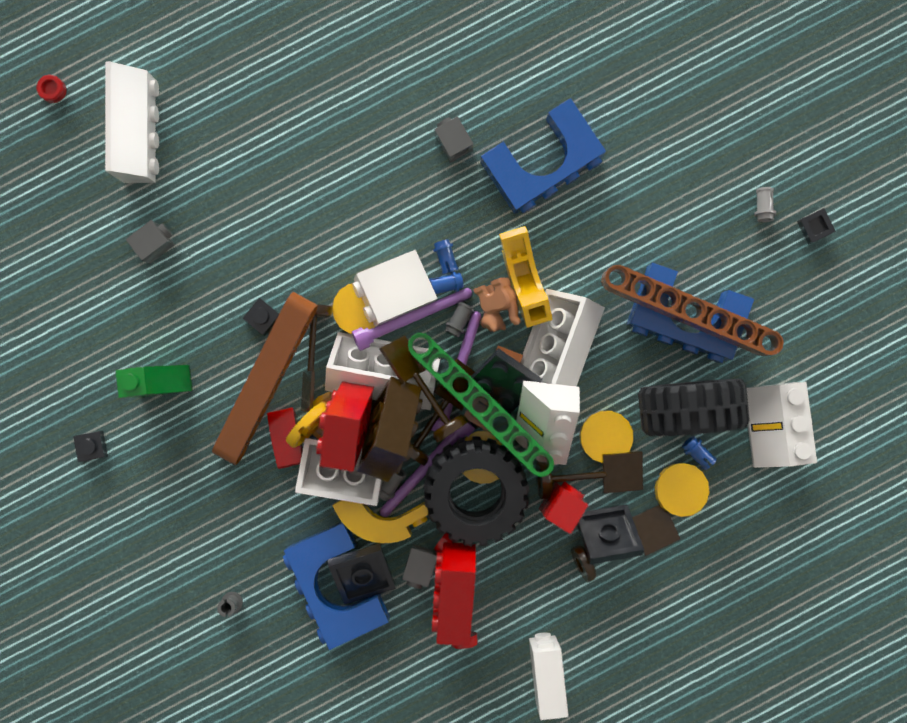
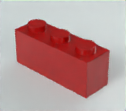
M555 482L552 495L548 499H544L539 510L547 520L571 534L587 509L588 504L583 501L585 495L566 482H563L562 485Z

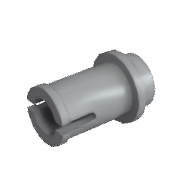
M761 187L756 189L757 211L754 213V216L757 217L758 222H771L774 220L776 215L773 206L774 188Z

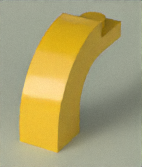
M520 227L499 234L512 289L516 293L517 304L526 327L553 320L549 299L537 273L526 227Z
M339 500L332 505L342 523L351 532L365 540L376 543H394L405 540L412 535L409 525L412 524L413 527H417L428 520L426 517L428 509L425 507V502L396 517L380 516L374 513L367 504Z

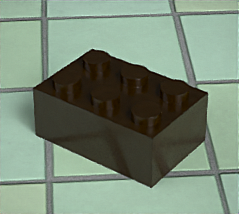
M392 376L389 378L373 404L357 472L388 482L394 473L398 474L400 472L403 461L410 459L413 445H410V439L414 437L418 427L415 416L420 412L423 399H420L422 387L409 382L402 384L398 378Z

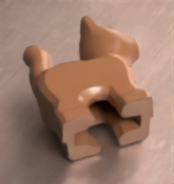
M498 278L491 281V285L486 287L483 285L473 289L474 293L479 296L480 305L484 311L481 320L483 328L488 329L490 332L506 330L505 323L500 315V311L505 310L509 311V319L514 325L520 324L517 296L511 288L509 278Z

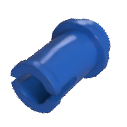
M449 239L434 243L435 249H433V252L437 253L442 274L459 270L451 248L453 243L450 244Z
M454 271L450 275L429 279L435 294L452 290L459 292V289L464 287L461 273H455Z
M691 436L682 445L685 449L684 453L686 455L689 454L703 470L709 469L710 466L703 458H706L712 465H714L717 458L701 444L702 440L700 438Z

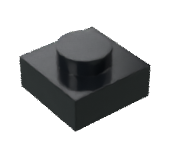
M824 208L797 221L808 245L836 232Z
M259 298L243 319L265 336L275 324L279 313Z
M103 431L73 436L78 462L108 457Z

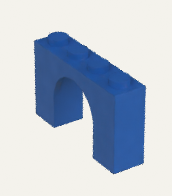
M571 98L548 112L546 118L547 123L561 142L564 150L563 165L554 173L537 176L526 172L519 166L504 142L481 156L480 163L514 214L519 211L522 214L528 212L536 206L535 201L542 196L544 199H548L558 191L556 187L564 182L567 185L571 184L580 177L579 172L586 168L591 171L602 163L601 158L606 151Z
M651 263L647 266L644 275L673 287L678 271ZM641 283L637 295L642 297L646 295L647 291L644 284ZM727 290L721 293L717 306L747 319L754 299ZM662 293L660 296V302L665 307H668V294ZM634 303L626 324L633 327L632 332L647 336L650 333L658 336L657 341L672 345L675 342L683 345L682 350L692 354H698V351L708 354L707 359L717 363H723L724 360H733L737 350V346L702 331L698 333L683 331L673 323L671 318L637 303ZM713 315L711 320L712 326L716 329H719L721 326V319L717 315ZM742 326L737 328V336L741 338L744 330Z
M342 522L288 546L284 550L286 555L283 556L288 570H293L296 576L294 582L300 595L304 594L307 600L306 610L309 617L317 622L319 627L317 629L318 637L322 644H327L329 650L374 630L390 620V614L381 594L365 598L352 605L342 606L327 600L319 589L318 573L321 565L328 561V559L347 552L357 545L353 533Z

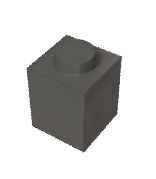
M458 116L452 120L450 117L445 118L437 124V128L434 129L435 137L450 163L473 151V142Z
M153 220L147 222L125 239L139 258L149 264L175 245L170 239L173 234L163 223L159 225Z
M413 544L402 580L407 581L406 584L413 588L422 589V586L428 587L436 563L437 552Z

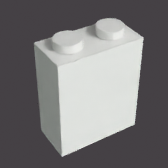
M416 250L357 273L354 278L355 282L352 283L356 296L358 298L362 297L366 307L363 308L368 322H373L375 327L437 300Z
M550 633L535 634V638H529L535 701L540 720L568 717L561 648L555 635L551 636Z

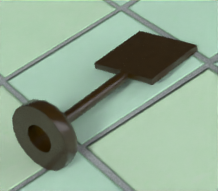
M318 305V309L310 323L307 371H303L301 411L309 412L313 408L317 318L330 317L333 312L332 306Z
M403 336L381 347L379 350L402 384L414 378L418 386L422 387V392L444 424L433 433V437L438 443L467 424L469 420L465 415H458L451 421L448 419L419 375L426 371V369L411 355L408 348L409 341L406 336Z
M455 359V362L470 377L475 373V371L460 360ZM457 378L452 384L453 389L457 393H464L468 389L467 381L464 378ZM440 383L438 384L434 393L444 399L440 404L442 410L444 411L450 403L462 411L464 407ZM436 412L414 444L410 442V445H413L410 458L424 466L427 464L429 457L419 447L439 419Z
M643 452L602 454L603 471L556 476H552V473L543 477L536 476L540 499H548L552 495L554 482L603 478L604 494L643 490ZM546 462L536 463V471H543L547 467Z
M660 504L632 517L644 547L645 556L680 540L669 512L664 510ZM581 545L571 548L573 560L581 576L587 583L593 581L596 578V569L594 564L590 565L585 548Z

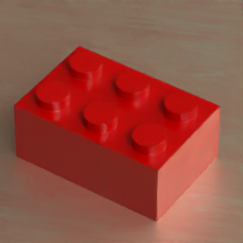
M342 381L338 390H333L331 401L327 402L326 410L322 412L319 422V429H323V437L319 438L316 454L321 455L320 466L354 472L362 452L370 420L374 387Z
M443 542V552H437L432 632H437L436 644L470 646L476 575V544L466 546L463 543Z

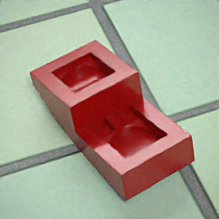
M294 408L268 412V425L277 468L281 469L299 465L303 452L302 444L292 448L286 442L287 436L297 424Z

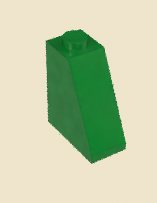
M190 365L144 366L115 370L118 398H141L193 391Z

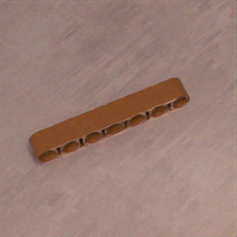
M613 265L602 275L601 283L607 291L759 356H769L779 353L783 348L784 341L778 332L625 266ZM611 272H616L621 276L622 281L620 285L616 286L610 282L609 275ZM636 283L645 285L647 290L645 296L642 297L636 294L634 289ZM662 293L670 296L672 301L670 307H665L661 304L660 296ZM688 304L696 308V316L694 318H690L686 314V306ZM713 315H717L721 319L719 329L714 328L711 324ZM739 326L744 327L746 330V337L743 340L737 336V328ZM765 336L771 341V348L768 351L762 345Z
M295 292L289 295L212 449L213 454L235 466L241 461L318 309L317 304Z

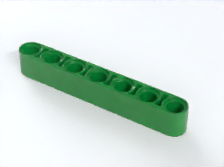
M417 333L410 338L408 348L411 355L522 465L536 476L543 477L551 473L554 467L551 455L430 336L424 333ZM418 340H425L429 344V349L423 354H418L413 350L414 343ZM437 359H444L448 362L449 368L445 373L440 374L434 371L433 363ZM457 378H464L468 382V389L464 393H457L453 389L452 384ZM477 397H483L488 402V408L483 413L476 412L473 409L472 403ZM498 416L504 417L508 423L507 429L501 433L495 431L492 425L493 420ZM517 436H523L527 440V448L522 452H517L513 448V440ZM542 455L547 460V467L543 471H536L533 467V460L537 456Z

